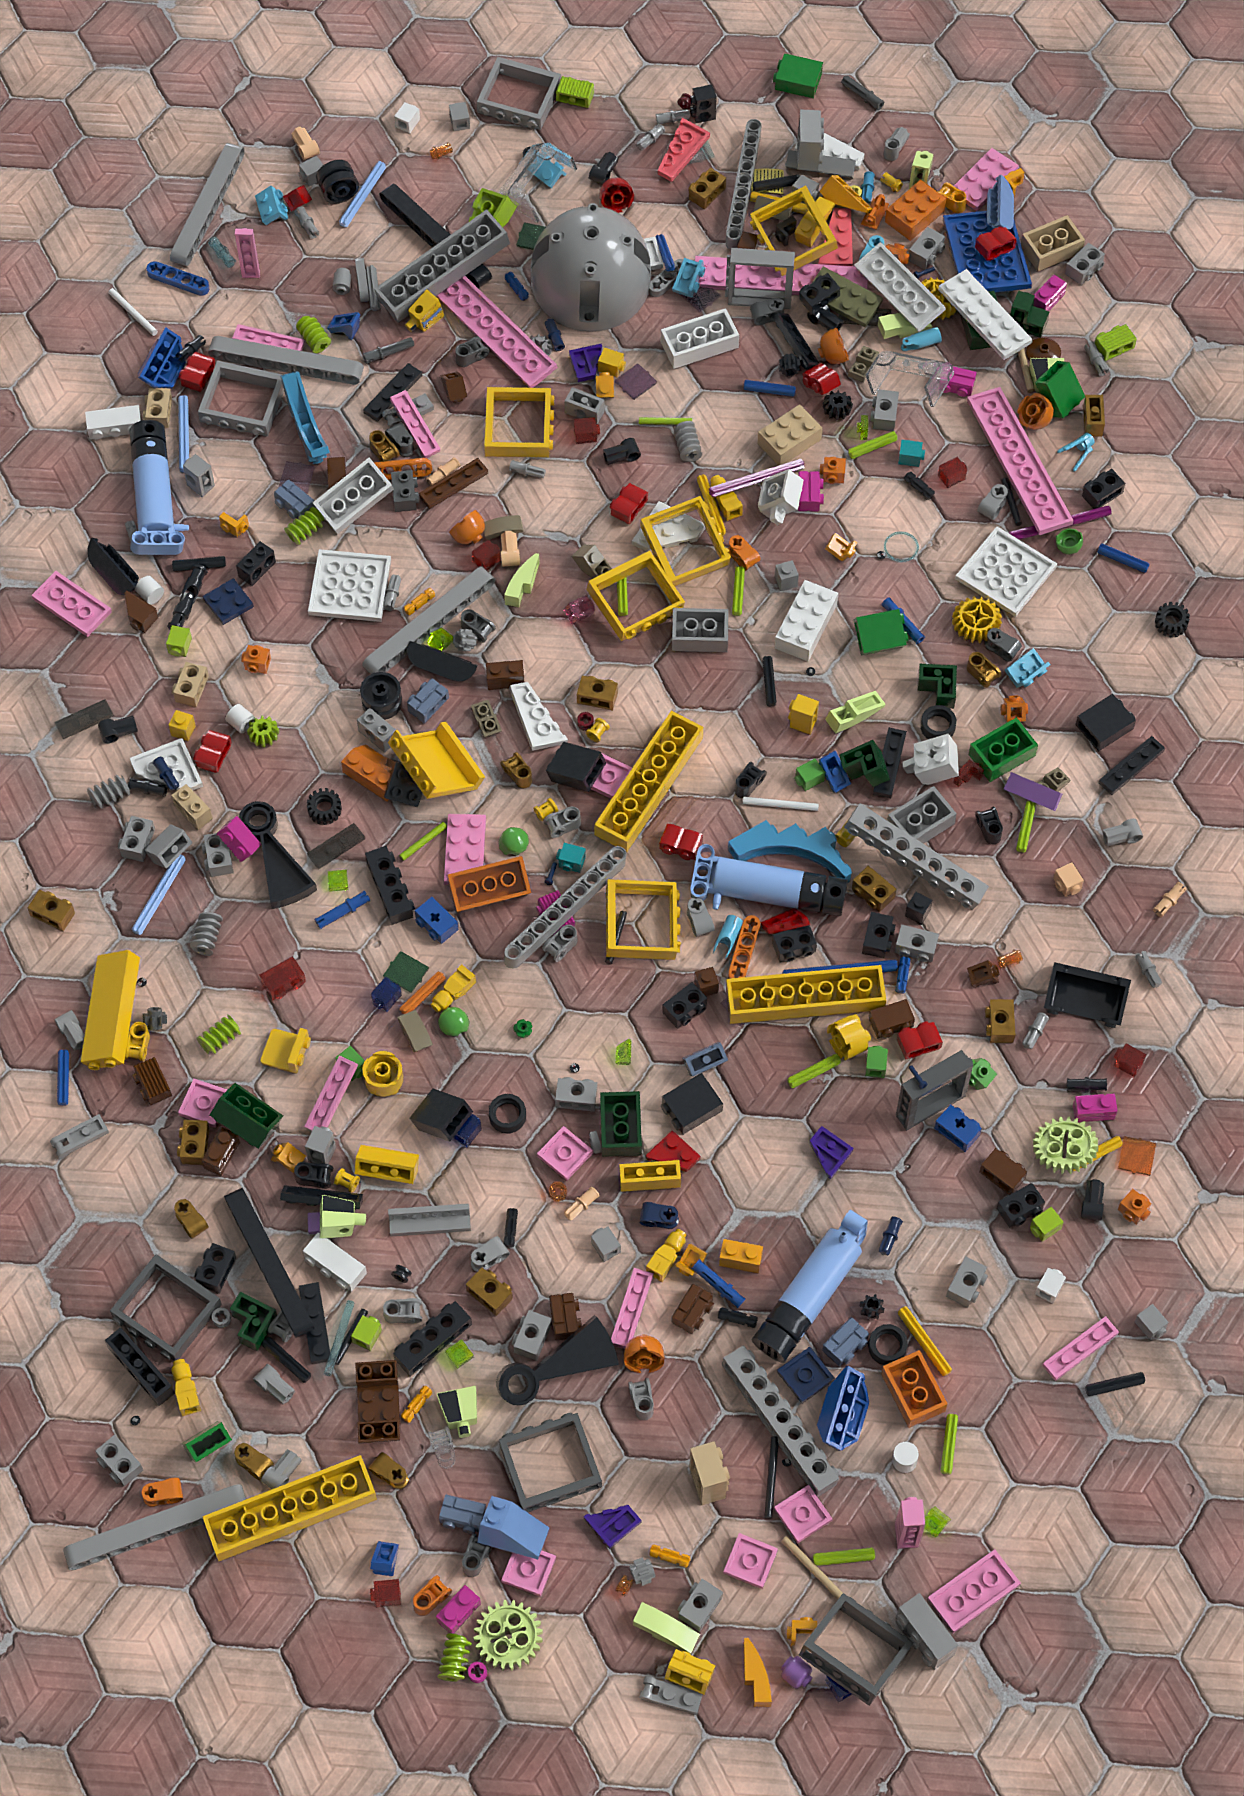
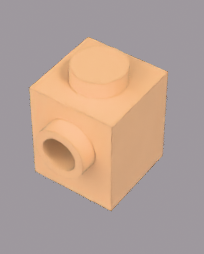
M1072 862L1055 870L1053 879L1055 880L1056 888L1058 891H1062L1065 897L1070 894L1075 895L1081 891L1084 880Z

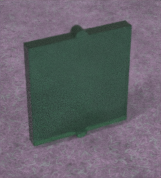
M524 222L522 230L519 232L516 246L534 250L540 234L546 227Z
M400 951L394 961L390 962V966L383 977L412 993L419 982H422V978L429 967Z

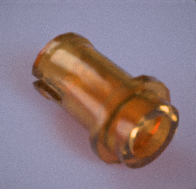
M447 142L441 146L432 147L430 150L432 159L439 160L441 156L452 153V147L446 149L451 144Z
M1013 949L1011 953L998 956L997 961L1002 969L1014 963L1020 964V961H1023L1020 950Z

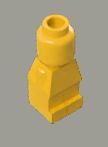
M715 475L710 479V486L725 483L726 480L720 477V475ZM733 491L716 496L726 521L743 516V505Z
M461 964L443 986L444 990H440L432 998L431 1007L438 1013L441 1010L447 1009L453 1000L464 996L476 983L475 975Z
M676 1229L671 1232L664 1244L655 1251L646 1266V1271L653 1273V1278L660 1282L664 1281L677 1258L676 1253L680 1252L686 1243L685 1237L687 1235L682 1230Z
M184 1359L175 1360L171 1371L173 1380L176 1382L174 1386L182 1417L200 1412L201 1407L195 1382L191 1380L190 1366L188 1363H185Z

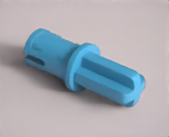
M871 171L864 173V181L861 185V198L866 203L871 202L872 192L875 188L873 185L875 174Z

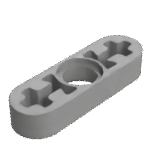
M355 258L360 301L367 302L369 301L364 258Z
M683 259L674 261V271L668 272L665 269L650 281L649 294L651 296L660 297L674 286ZM670 275L673 279L668 281L664 277Z

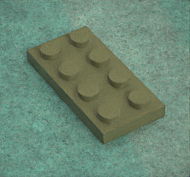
M823 266L815 279L820 275L829 273L840 287V296L827 304L829 309L866 328L882 304L883 297Z

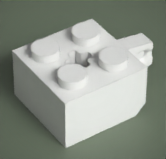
M790 469L763 479L758 502L760 512L770 518V521L776 525L782 524L786 514L798 510L804 480Z
M949 734L915 743L914 757L903 761V769L907 774L915 773L921 783L927 785L959 776L957 745Z

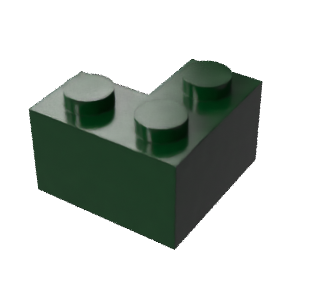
M1018 290L1011 307L1010 316L1027 334L1041 338L1048 323L1050 311L1034 307L1035 295Z
M920 663L917 691L936 692V705L954 709L957 665Z
M874 740L839 754L842 767L851 780L864 775L872 787L890 780L882 752Z
M239 1292L230 1307L232 1317L244 1322L237 1334L239 1343L258 1352L262 1342L269 1333L268 1328L271 1322L277 1317L276 1309Z

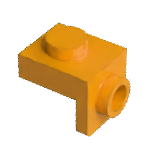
M1021 168L1011 171L1008 175L1004 176L1012 188L1014 197L1016 187L1021 185L1024 179L1025 172Z
M609 372L599 373V376H596V396L599 398L614 397V376H610Z
M225 512L219 516L220 526L227 533L230 532L238 537L248 529L249 522L245 514L238 521Z
M835 533L831 536L825 550L840 561H843L854 555L857 542L854 540L849 543Z
M289 1142L278 1144L272 1151L274 1155L271 1160L273 1162L278 1161L294 1173L295 1166L303 1162L306 1155Z
M690 1243L675 1266L680 1268L679 1272L685 1276L697 1275L691 1268L699 1259L704 1262L708 1253Z
M810 1617L792 1620L791 1626H787V1639L791 1640V1646H795L796 1634H812L817 1628V1621Z

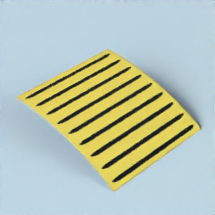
M755 169L753 182L784 177V170ZM783 187L758 192L783 194Z

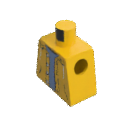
M425 290L409 308L408 312L411 319L405 324V327L410 332H413L417 327L425 332L444 317L439 299L429 290Z

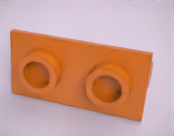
M883 194L873 198L870 204L873 209L865 214L861 225L877 230L889 206V203L885 202Z

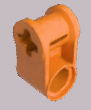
M734 535L730 538L729 554L740 567L743 566L745 568V571L761 560L759 553L742 536Z
M169 1478L146 1484L142 1489L144 1503L149 1507L181 1502L184 1498L180 1478ZM150 1492H154L153 1498H150Z
M438 1575L434 1576L414 1596L413 1607L415 1613L420 1616L428 1615L440 1603L445 1601L453 1590L447 1588L440 1581ZM420 1600H426L428 1605L426 1607H419L417 1603Z

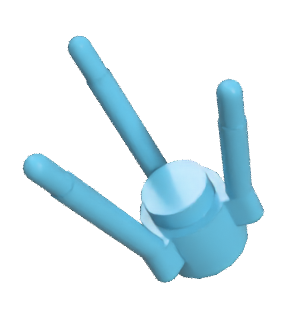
M1084 433L1075 441L1057 450V453L1067 451L1074 446L1080 451L1085 450L1073 468V471H1076L1088 453L1093 450L1091 446L1095 443L1094 438L1091 434Z

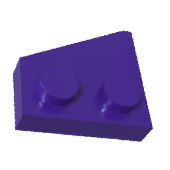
M602 343L569 350V357L577 382L595 379L598 360L602 353Z
M823 1126L818 1129L809 1142L829 1179H832L854 1149Z
M629 1505L584 1516V1520L609 1549L642 1523V1520Z

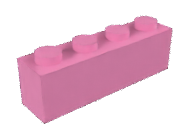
M908 1497L901 1501L895 1522L897 1549L919 1547L925 1527L923 1499L917 1500L916 1497Z

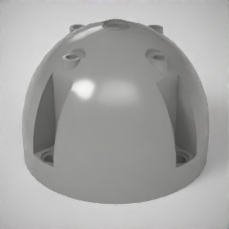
M591 203L588 207L573 208L557 216L540 234L532 254L531 287L540 308L557 323L579 331L590 332L611 329L631 319L643 306L648 296L651 280L648 248L637 228L620 213L608 208H600L595 203Z

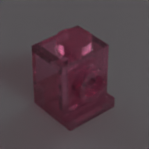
M587 595L568 603L563 609L572 625L591 616L596 611L593 601Z

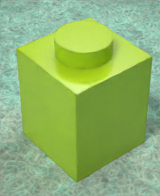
M172 625L166 642L169 654L186 657L192 640L189 628Z
M1051 1206L1032 1219L1030 1229L1032 1234L1036 1238L1039 1237L1043 1242L1061 1230L1064 1222Z
M362 1315L351 1336L352 1343L371 1351L382 1331L380 1321L372 1316L365 1317Z

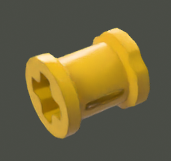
M596 718L591 729L586 731V736L596 743L601 740L602 734L610 728L609 724L601 718Z
M548 798L547 802L539 807L535 806L533 808L536 816L542 822L549 814L558 812V808L551 798Z
M341 1168L335 1177L334 1184H340L353 1193L359 1184L360 1177L357 1175L353 1176L345 1172L344 1168Z

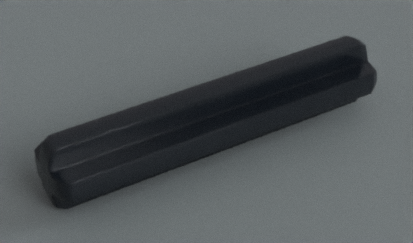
M796 174L755 181L752 187L755 192L793 186L801 175Z
M225 556L173 560L172 569L173 571L192 570L194 564L202 565L205 568L225 567L226 558Z
M764 656L762 663L766 705L769 707L776 706L773 659L771 656Z
M267 1337L262 1342V1346L303 1383H306L311 1378V1373L271 1337Z
M1143 1372L1091 1383L1086 1385L1085 1391L1087 1396L1090 1397L1145 1383V1376Z

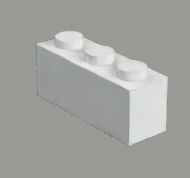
M139 405L85 412L89 439L129 435L130 427L134 423L141 421Z
M317 1233L303 1250L306 1263L312 1267L317 1266L325 1277L335 1279L336 1284L344 1290L347 1288L352 1292L367 1274L366 1266L327 1238H320V1233Z

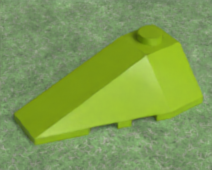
M482 188L473 203L472 208L474 211L472 217L469 218V222L485 210H488L496 221L504 227L509 222L517 206L508 196Z

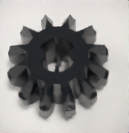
M837 390L836 393L831 391L829 395L824 397L822 407L824 414L829 415V419L835 417L837 421L839 417L844 420L846 416L850 415L853 403L851 396H846V392L840 393Z

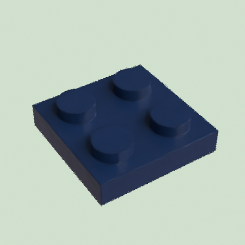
M234 578L203 596V600L222 625L254 607L253 602Z
M810 1346L777 1369L779 1376L802 1404L835 1380V1377Z

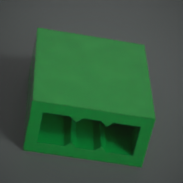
M784 53L782 60L779 59L778 73L775 72L773 77L775 90L814 99L822 76L823 62Z
M1056 361L1035 382L1039 393L1052 403L1054 409L1053 417L1064 418L1068 416L1069 412L1085 398V394L1070 362Z
M899 609L860 616L853 620L861 656L904 648L907 645L908 634L903 629L902 624L905 621L903 613H900Z
M217 1421L184 1441L182 1445L190 1459L196 1463L229 1443L232 1439L222 1422Z

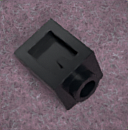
M794 216L776 225L775 238L784 246L788 245L789 236L796 230L797 220Z

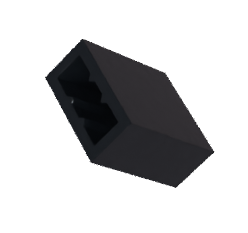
M1112 693L1078 715L1075 725L1099 752L1132 731L1136 719L1134 714L1124 707L1123 702Z
M563 742L556 751V755L551 763L548 764L546 772L551 782L589 792L606 765V761L600 751Z
M700 1073L663 1095L661 1108L666 1115L669 1114L672 1118L671 1122L674 1128L680 1130L684 1135L723 1111V1102L704 1075Z
M432 1088L409 1119L419 1131L450 1142L473 1113V1110L464 1099Z

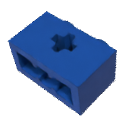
M433 897L415 910L416 923L421 928L424 927L434 941L438 940L442 944L459 930L458 921Z
M951 1104L936 1120L934 1129L964 1152L978 1139L982 1130L976 1120L969 1119L960 1108L954 1107Z

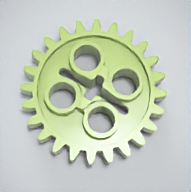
M1060 1117L1058 1122L1055 1119H1052V1124L1045 1122V1128L1039 1127V1132H1035L1033 1152L1036 1155V1159H1040V1165L1046 1163V1169L1053 1167L1054 1173L1061 1169V1174L1065 1170L1072 1174V1169L1080 1172V1166L1086 1169L1087 1163H1093V1158H1096V1152H1098V1138H1096L1095 1131L1091 1132V1126L1085 1127V1121L1079 1124L1078 1118L1071 1121L1070 1117H1068L1066 1121H1063V1118ZM1066 1132H1069V1133H1068L1067 1148H1066V1151H1067V1153H1066V1158L1063 1159V1149H1064V1145H1065V1133H1066Z
M504 1600L501 1607L498 1602H495L496 1608L494 1610L488 1606L489 1613H481L484 1620L477 1619V1624L480 1627L474 1628V1632L479 1635L474 1637V1641L480 1643L476 1645V1650L483 1649L480 1652V1657L487 1655L485 1661L487 1664L493 1661V1668L501 1664V1668L504 1671L506 1665H509L510 1670L513 1671L514 1664H517L521 1669L522 1661L529 1664V1656L536 1658L533 1650L540 1651V1646L536 1643L543 1642V1639L537 1636L543 1634V1629L537 1628L541 1625V1621H534L537 1614L533 1613L530 1615L531 1607L524 1610L522 1602L518 1607L515 1605V1600L512 1601L511 1605H508L507 1601ZM513 1617L520 1619V1623L516 1626L509 1624V1620ZM492 1625H498L500 1631L491 1633L489 1628ZM523 1627L526 1628L525 1631H519ZM509 1631V1633L512 1635V1638L508 1639V1637L505 1636V1632ZM520 1637H525L528 1640L522 1646L516 1643ZM499 1645H506L508 1647L505 1653H499L496 1649Z

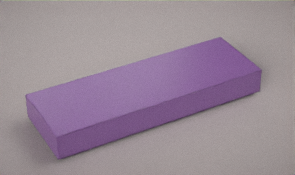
M1013 772L1010 773L1004 790L1053 811H1056L1063 795Z

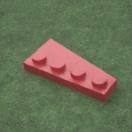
M682 118L673 141H671L669 149L659 166L658 175L672 182L710 138V132Z
M834 208L829 228L837 241L838 249L820 257L818 264L852 267L851 209Z

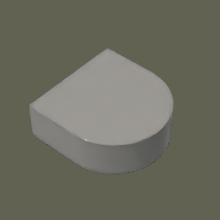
M597 1131L590 1132L589 1142L593 1153H601L602 1149Z

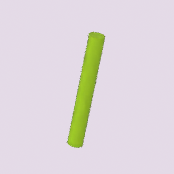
M639 417V424L678 425L684 421H692V418Z
M445 822L440 823L399 855L402 861L406 860L447 828Z

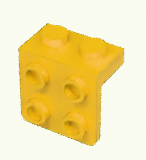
M300 1028L297 1035L279 1029H272L261 1057V1063L297 1074L299 1067L303 1065L305 1050L310 1046L311 1038L309 1037L308 1030Z

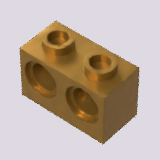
M710 167L700 175L696 182L689 186V200L705 210L726 189V177Z
M869 865L852 882L853 892L858 897L865 899L871 908L877 909L879 912L896 896L897 889ZM863 882H866V883H869L870 885L865 886V885H863L862 883H863ZM877 894H881V895H883L884 897L879 898V897H877L876 895H877Z
M184 1120L183 1127L179 1129V1138L182 1139L181 1145L177 1147V1157H180L182 1164L203 1165L202 1159L208 1150L210 1131L208 1121ZM192 1131H198L194 1136L189 1135ZM191 1149L196 1150V1152L193 1154L187 1153Z

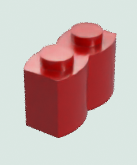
M997 227L991 232L979 235L976 239L975 248L989 261L1001 254L1012 251L1016 246V238L1006 227Z
M194 352L192 356L188 357L187 366L180 371L179 379L181 386L201 392L213 373L215 359Z
M822 363L802 373L803 384L820 395H824L841 385L838 373L833 369H828Z
M631 483L626 487L623 486L619 497L613 499L610 504L611 516L631 524L638 512L647 503L648 492Z
M212 730L204 734L201 739V747L195 751L193 756L196 767L218 773L231 747V737Z
M666 824L659 842V848L667 855L678 854L684 860H696L698 848L703 842V834L674 824Z
M925 1021L920 1023L917 1028H903L897 1035V1042L905 1060L942 1048L943 1044L934 1022L928 1023Z

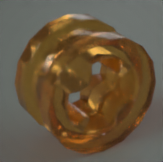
M560 1181L553 1182L549 1187L550 1198L557 1202L563 1201L567 1196L566 1185ZM556 1188H560V1195H556Z
M624 1575L615 1591L617 1593L622 1592V1596L625 1597L631 1589L634 1580H629Z

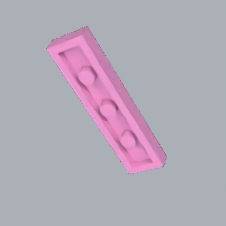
M235 229L242 278H259L260 269L253 229Z
M239 324L232 337L233 339L302 351L305 345L304 339Z
M404 390L390 397L392 405L412 436L423 458L439 453V445L408 392Z
M339 1055L304 1127L313 1130L314 1126L328 1128L358 1067L357 1063Z
M637 1268L633 1269L611 1337L614 1346L625 1349L627 1343L634 1338L653 1279V1273Z
M1105 1316L1046 1360L1042 1366L1057 1381L1117 1336L1119 1331Z

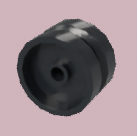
M330 161L324 164L316 174V181L321 188L323 197L329 203L339 204L346 202L358 192L359 182L348 161Z
M376 672L363 680L360 694L362 707L365 712L371 708L381 718L386 720L394 717L401 710V687L395 676L386 672Z

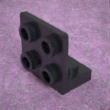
M387 758L385 765L391 768V775L384 798L418 807L422 791L400 761Z

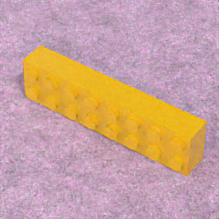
M670 711L594 824V835L614 846L622 847L628 852L703 739L704 727Z
M881 965L726 979L730 1024L868 1012L886 1006L887 1001Z
M359 1455L202 1517L217 1559L222 1561L377 1500L362 1456Z

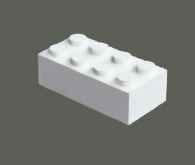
M725 308L661 329L660 342L673 369L739 348V333Z
M368 458L315 500L313 504L334 531L339 534L394 490V488L374 462Z
M804 580L775 637L774 649L809 661L837 606L838 593Z

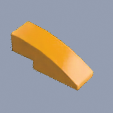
M744 1638V1685H753L754 1707H771V1689L763 1661L750 1639Z

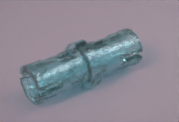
M212 237L208 244L215 251V255L228 268L233 267L236 260L229 253V249L222 245L217 237Z

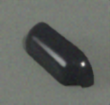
M91 538L87 548V555L92 567L117 594L125 595L126 591L133 592L139 580L136 572L110 544L106 546L99 543L97 538Z
M409 641L407 648L408 657L418 668L453 681H465L471 678L477 670L478 665L472 664L468 660L424 644L421 645Z

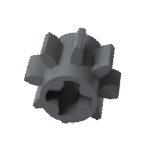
M150 1007L147 1009V1013H143V1023L148 1025L150 1030L162 1029V1024H167V1014L162 1012L160 1007Z

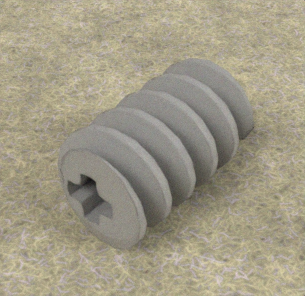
M692 421L679 423L674 428V435L680 458L685 462H694L700 459L703 453L701 452L700 442L696 434L695 423Z
M115 775V782L109 778L108 785L102 781L101 788L98 785H94V791L91 788H87V793L95 808V805L103 808V801L110 805V798L116 802V795L123 799V792L128 796L130 795V790L123 776L120 778L118 775Z
M212 912L199 914L194 935L192 936L193 941L190 943V947L196 953L204 956H211L213 954V951L210 949H214L215 944L212 942L217 941V937H215L219 934L217 929L221 928L219 922L223 921L220 915Z

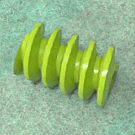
M303 316L299 319L296 329L303 336V339L310 346L313 353L317 354L324 351L331 344V339L324 332L318 320L310 316Z
M311 507L309 511L304 512V515H300L298 519H295L293 524H288L284 530L293 542L300 545V538L306 541L305 534L309 537L312 536L310 530L316 533V526L323 528L321 522L324 521V518L315 507Z
M227 1014L228 1019L226 1017L221 1018L222 1023L216 1022V1028L211 1026L209 1028L210 1033L204 1031L203 1037H197L198 1043L206 1053L209 1054L211 1051L216 1054L215 1047L222 1049L221 1042L228 1045L227 1038L229 1037L234 1040V1032L241 1035L239 1026L230 1015Z
M448 1633L446 1637L449 1640H446L444 1646L447 1648L443 1650V1655L446 1657L441 1658L443 1665L439 1667V1671L442 1674H439L437 1677L441 1680L457 1682L458 1680L465 1679V1676L461 1675L460 1672L466 1671L467 1668L461 1664L468 1663V1659L464 1658L463 1655L470 1654V1651L465 1649V1646H472V1643L467 1641V1638L462 1635Z

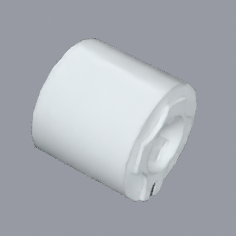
M145 576L138 581L135 592L144 601L152 605L161 599L164 594V588L151 576Z
M237 704L230 709L225 720L237 731L244 733L249 728V722H254L255 716L242 705Z
M902 1442L895 1447L893 1465L899 1472L908 1473L916 1468L919 1456L917 1447L910 1442Z

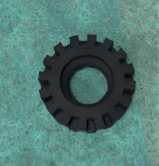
M1169 602L1168 605L1164 603L1163 607H1159L1155 618V627L1159 628V633L1163 631L1164 636L1169 634L1171 638L1173 634L1175 637H1178L1179 633L1180 635L1184 634L1190 620V614L1187 608L1184 609V605L1179 607L1178 602L1175 605ZM1175 616L1179 619V622L1176 624L1169 623L1165 617Z
M320 788L318 793L316 790L313 791V795L310 794L309 800L307 799L309 817H312L314 822L317 820V824H321V821L324 825H327V821L332 824L333 819L337 821L342 811L339 795L335 794L332 789L329 792L328 788H325V791H322V788ZM321 802H329L332 805L327 811H319L317 809L318 804Z

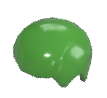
M1071 528L1062 530L1056 535L1057 548L1064 554L1077 553L1083 545L1082 533Z
M507 828L501 834L498 841L499 849L505 855L514 854L518 856L526 851L529 844L527 833L521 828Z
M449 1007L440 1014L438 1024L440 1030L445 1035L457 1037L460 1033L468 1030L470 1021L468 1015L463 1010L457 1007Z

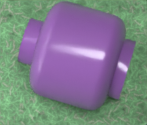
M790 1656L781 1667V1677L795 1689L800 1686L806 1687L813 1679L810 1676L812 1667L799 1656L794 1658Z

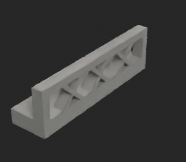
M788 150L787 161L785 162L786 168L797 169V151ZM823 155L822 164H819L818 171H805L853 178L856 160Z
M469 1204L388 1209L390 1236L471 1231Z

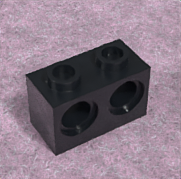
M713 85L692 88V96H690L692 105L690 107L691 117L695 118L696 123L715 120L717 96Z
M829 273L818 276L813 283L803 286L799 291V300L811 315L840 296V287Z
M1110 469L1107 472H1102L1093 481H1088L1083 486L1082 497L1093 509L1100 508L1123 494L1126 483L1113 469Z
M259 541L236 565L238 577L253 586L276 563L274 550Z
M810 925L776 933L772 937V944L779 963L784 961L791 962L801 956L808 957L816 952L817 942ZM805 940V941H807L808 943H807V944H802V943H800V941ZM783 946H788V947H790V949H787V950H786V949H783L782 947H783Z
M691 982L662 1004V1013L678 1029L682 1025L686 1026L693 1016L699 1015L706 1010L707 997ZM696 999L698 1002L691 1003L689 1000ZM677 1010H680V1011H682L683 1013H682V1014H675L674 1012L677 1011Z
M1030 1183L998 1201L996 1209L1009 1228L1014 1225L1018 1227L1028 1217H1036L1041 1214L1045 1201L1033 1183ZM1026 1200H1033L1035 1204L1029 1205L1026 1203ZM1015 1209L1018 1211V1214H1011L1009 1210Z
M212 1243L210 1249L207 1248L203 1255L204 1261L201 1266L197 1267L194 1277H196V1282L204 1288L220 1294L235 1263L236 1254L233 1250ZM216 1256H223L221 1261H214ZM207 1274H215L212 1279L205 1278Z

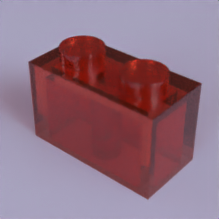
M293 956L259 974L261 984L272 1001L276 998L284 997L287 992L293 989H299L306 982L305 974Z

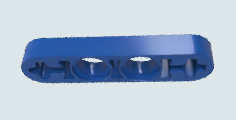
M156 261L150 262L146 267L148 276L159 282L200 296L208 294L210 290L208 280ZM169 273L175 274L173 278L166 277ZM183 279L190 280L187 284H183L181 281Z

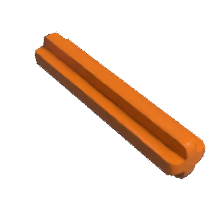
M439 971L435 973L399 1008L400 1012L404 1015L414 1011L446 980L444 974Z

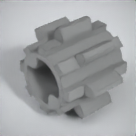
M459 629L453 636V644L458 648V651H471L477 645V637L475 633H472V630Z
M643 1557L634 1560L633 1565L629 1567L634 1582L636 1584L641 1583L642 1586L651 1583L652 1578H655L651 1561L649 1559L644 1560Z

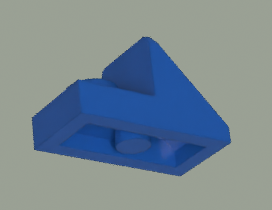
M359 312L334 315L327 329L330 333L344 332L352 340L359 329L360 314Z
M836 751L819 759V764L825 771V776L832 792L836 793L851 785Z
M378 1541L370 1567L374 1574L394 1575L399 1544Z

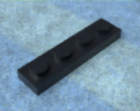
M776 312L773 316L776 326L783 333L793 353L800 359L801 366L804 369H811L820 364L790 315Z
M407 363L363 409L364 414L378 422L383 417L382 412L393 407L390 397L404 390L408 391L421 378L422 371Z
M888 727L882 755L890 780L875 786L873 795L892 798L907 731Z
M1151 736L1104 775L1098 784L1109 794H1115L1161 755L1165 747Z
M284 1185L280 1200L290 1204L298 1202L306 1203L308 1206H316L321 1204L322 1195L353 1201L354 1210L360 1209L362 1205L363 1194Z
M319 1282L299 1285L301 1301L315 1328L306 1333L311 1364L332 1361Z

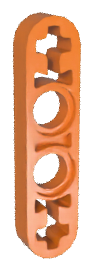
M427 458L374 462L387 480H392L391 474L383 472L386 467H391L393 472L402 471L401 468L408 465L413 470V477L428 476L432 472V463ZM423 464H426V470L422 469Z
M754 915L747 916L743 921L730 965L728 979L734 978L737 967L741 968L738 978L746 977L760 931V920ZM751 922H754L752 932L750 933L748 932ZM744 938H749L752 940V944L745 946L741 941ZM739 955H745L747 961L741 963L736 958Z

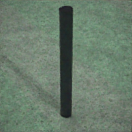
M772 1436L770 1443L764 1518L766 1519L773 1518L779 1447L777 1436Z

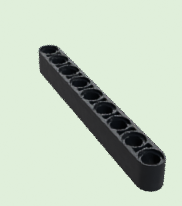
M393 183L379 193L382 202L432 248L451 235L396 184ZM483 264L465 275L477 288H480L492 279L491 272Z
M240 1188L225 1195V1201L295 1338L314 1330L313 1323L244 1189Z

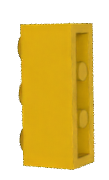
M360 1145L355 1159L354 1174L413 1184L418 1172L419 1154Z
M679 1160L619 1164L621 1192L681 1188Z

